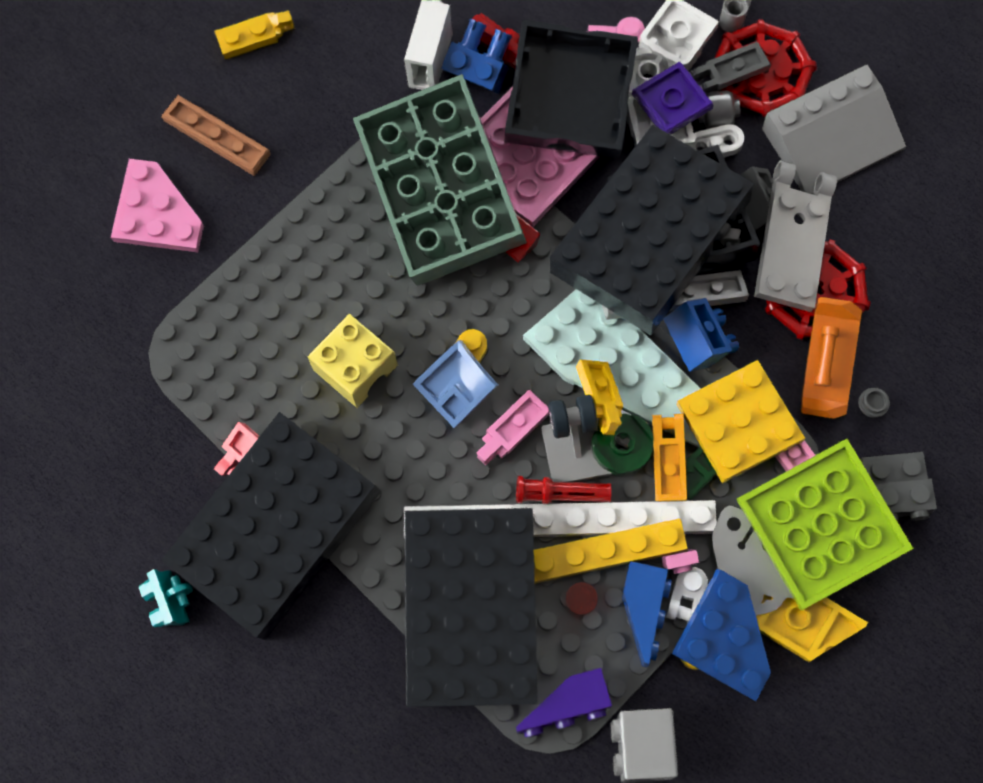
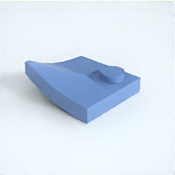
M458 340L413 383L453 428L457 427L498 386L497 382L481 366L462 340Z

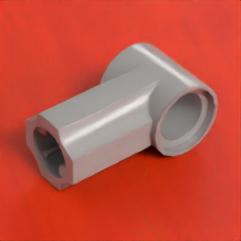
M725 0L719 19L720 27L730 33L741 29L744 26L752 0Z

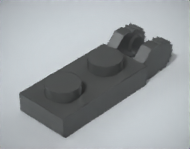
M754 42L709 60L705 65L697 67L689 73L695 81H700L706 76H710L712 80L699 85L706 94L768 71L771 65L760 44Z

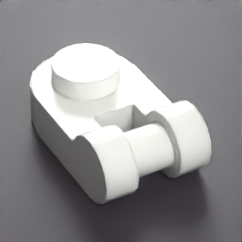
M692 567V570L678 574L666 618L675 620L677 617L687 620L688 624L708 586L707 576L701 569ZM681 598L693 601L691 609L680 605Z

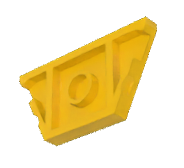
M764 594L761 603L763 604L766 600H772L773 597ZM827 597L804 610L799 609L793 598H786L776 610L756 615L760 633L807 662L812 661L862 630L868 624L865 620Z

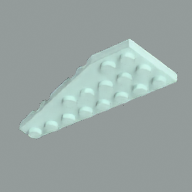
M577 289L523 335V340L564 381L573 386L576 384L583 388L576 369L580 359L608 362L624 405L622 410L629 414L638 415L651 426H653L652 415L662 414V417H674V414H682L676 405L677 401L701 389L638 327L624 318L606 320L602 305ZM684 419L685 441L699 448L700 444ZM675 429L665 430L673 434L675 438Z

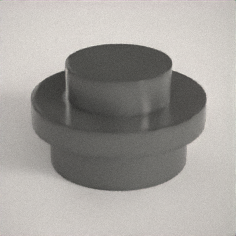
M868 388L860 395L858 404L863 414L871 418H878L888 411L890 400L883 390Z

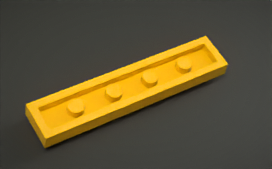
M681 518L535 549V584L629 564L630 561L639 562L688 551Z

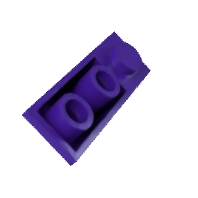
M598 668L569 676L516 726L517 734L524 733L525 738L543 734V727L555 724L556 729H562L575 725L574 719L587 716L588 721L607 716L605 710L611 709L612 704L602 669Z

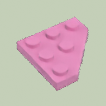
M129 159L111 234L112 240L127 244L198 252L204 227L201 220L157 162Z

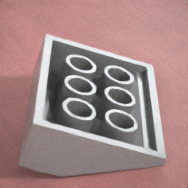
M868 65L862 66L768 112L762 128L781 160L795 164L794 180L800 190L810 194H814L815 181L821 172L836 176L837 182L906 148L885 92Z

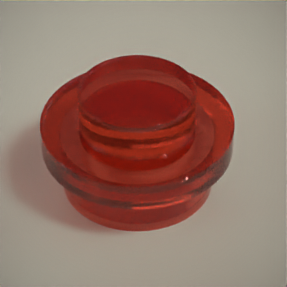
M576 583L566 593V604L576 614H588L597 604V593L587 583Z

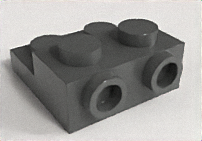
M923 452L862 457L860 459L897 521H899L898 517L910 516L912 521L930 518L929 514H932L937 509L932 479H928Z

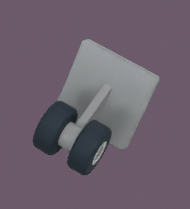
M578 396L576 398V407L566 408L563 400L549 402L548 408L551 424L543 425L541 431L553 482H576L611 475L612 472L605 470L597 463L592 453L591 440L594 432L598 429L599 423L592 396Z

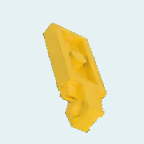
M289 11L277 14L273 12L216 30L215 34L224 58L229 59L278 42L277 38L283 36L282 32L294 29L295 27Z
M580 359L576 369L585 395H591L593 398L596 415L599 418L598 425L603 435H615L617 428L622 424L620 417H622L621 410L624 405L609 363Z

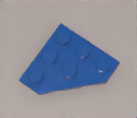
M716 569L672 654L746 697L757 701L771 671L748 585L720 569Z

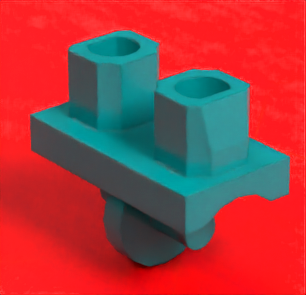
M153 569L148 572V580L138 588L145 601L156 599L159 608L150 612L149 618L152 626L165 627L169 625H183L189 622L184 607L189 605L186 595L193 591V586L190 583L182 584L179 575L173 576L171 570L159 572L157 569Z

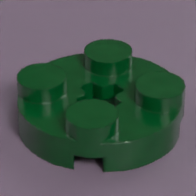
M622 414V417H620L622 424L617 428L615 435H603L599 425L597 431L593 434L591 447L595 460L602 468L612 472L614 475L623 476L635 473L642 469L651 457L654 441L653 433L650 426L638 415ZM619 436L621 439H625L627 437L630 440L627 445L629 449L626 451L624 449H617L615 447L617 444L615 438Z

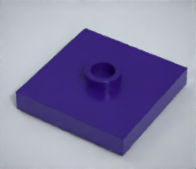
M680 61L632 90V96L654 125L670 135L712 110L714 105Z

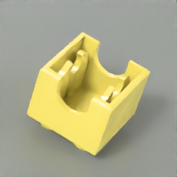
M350 313L308 356L313 371L356 408L368 397V391L372 384L382 375L387 377L398 366L395 352Z

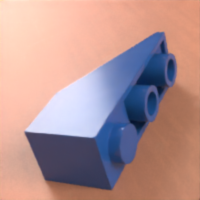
M630 561L622 599L642 667L647 668L650 660L656 661L660 642L654 641L656 628L662 629L666 611L661 610L660 607L662 597H669L672 580L666 579L668 569Z

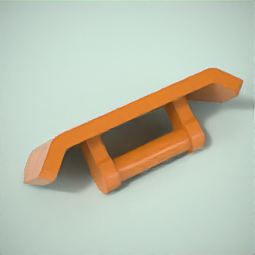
M825 297L818 298L814 312L801 397V412L803 414L833 419L847 414L862 310L851 301Z

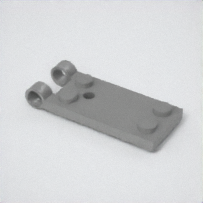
M780 160L773 173V184L754 297L811 312L815 309L831 198L836 189L837 177L821 172L815 181L814 195L790 188V185L795 176L796 166L795 164ZM795 215H798L802 218V224H798L795 222Z

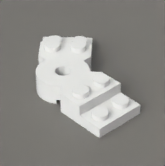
M666 0L640 35L639 49L638 47L636 49L633 76L627 101V121L631 137L633 136L635 147L654 123L632 96V90L651 79L644 77V74H650L654 77L679 61L689 71L701 55L702 48L718 27L719 21L683 0ZM691 123L671 134V136L690 147H695L696 141Z

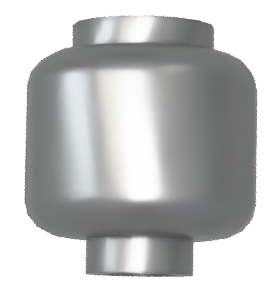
M729 91L706 93L714 105L712 110L699 117V123H704L707 129L727 124L733 125L735 117H740L739 99L734 100L732 93Z

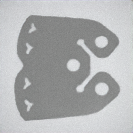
M727 506L720 513L712 534L717 567L748 585L755 615L774 611L781 606L786 598L793 597L768 553L762 548V543L755 531L752 532L746 542L745 549L738 548V543L742 542L751 524L743 510L734 506ZM731 517L740 520L741 526L739 530L732 531L727 527V521ZM764 594L773 597L772 600H766L763 604L761 603Z

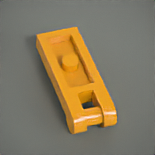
M662 414L652 415L656 501L687 500L684 414H674V417H662ZM675 429V438H663L662 430Z

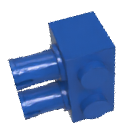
M470 18L462 41L457 44L451 42L441 69L455 76L462 74L465 80L499 94L510 68L504 64L502 59L512 36L495 29V34L487 53L480 54L477 47L487 25Z
M707 298L686 301L664 318L669 333L689 372L709 368L729 353H735L739 348L738 341L731 342L736 339V336L733 334L725 336L721 329L726 322V316L718 315L722 314L723 310L720 308L712 310Z

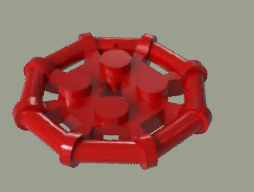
M758 19L756 23L734 32H725L721 36L722 42L715 58L744 47L739 41L756 35L755 42L760 44L771 65L770 69L766 74L763 72L738 82L736 88H733L731 85L721 90L731 92L734 100L739 99L740 107L761 113L762 117H766L768 112L803 96L812 73L816 71L817 67L816 62L810 58L799 38V32L796 30L792 32L765 23L763 19ZM765 35L782 40L784 42L780 46L775 40H764ZM791 47L799 60L797 63H792L787 54ZM791 74L799 75L796 86L788 83ZM749 92H753L757 94L756 97H759L761 99L759 101L744 96L743 93L749 94ZM780 92L784 94V96L770 101L769 99L770 96Z
M832 239L825 241L818 284L823 294L817 293L816 304L818 298L825 297L851 301L862 310V313L868 311L871 302L868 301L865 278L867 268L864 263L860 264L837 246L835 240ZM831 256L848 270L841 273L829 263ZM852 279L854 280L855 297L848 296L846 290L848 286L847 281ZM766 300V313L773 315L796 334L797 339L802 340L805 337H811L812 325L808 324L809 320L814 318L815 309L809 312ZM787 307L792 309L802 318L801 322L796 320L784 309H786Z

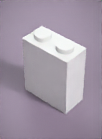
M421 1L404 58L408 86L410 88L424 90L439 83L442 73L441 67L452 38L450 5L444 4L441 1Z

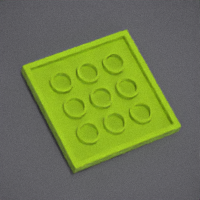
M848 439L839 442L737 498V502L800 610H804L913 549Z

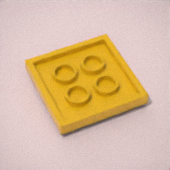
M758 360L678 400L676 404L680 412L684 414V419L722 483L805 440L803 433Z

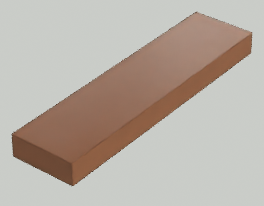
M179 95L162 115L163 121L253 176L256 175L271 155L269 149Z

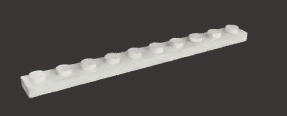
M715 500L404 507V539L405 511L533 508V537L600 536L679 518L682 521L684 534H713L717 523Z

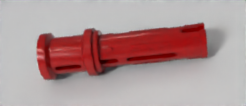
M517 476V504H522L523 501H542L544 505L552 503V500L611 502L612 488L610 483L553 482L549 477L536 480Z

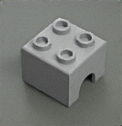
M672 709L622 711L616 720H612V743L618 742L619 753L613 756L614 775L621 776V782L667 781L678 776Z

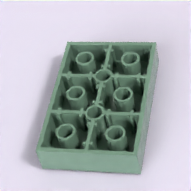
M462 74L353 118L409 277L417 286L527 243L470 90Z

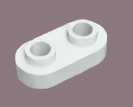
M732 124L694 133L696 143L695 147L692 148L703 147L705 149L719 145L723 157L731 156L741 150L744 142V133L739 127ZM730 140L733 142V144L727 145L724 143V141Z

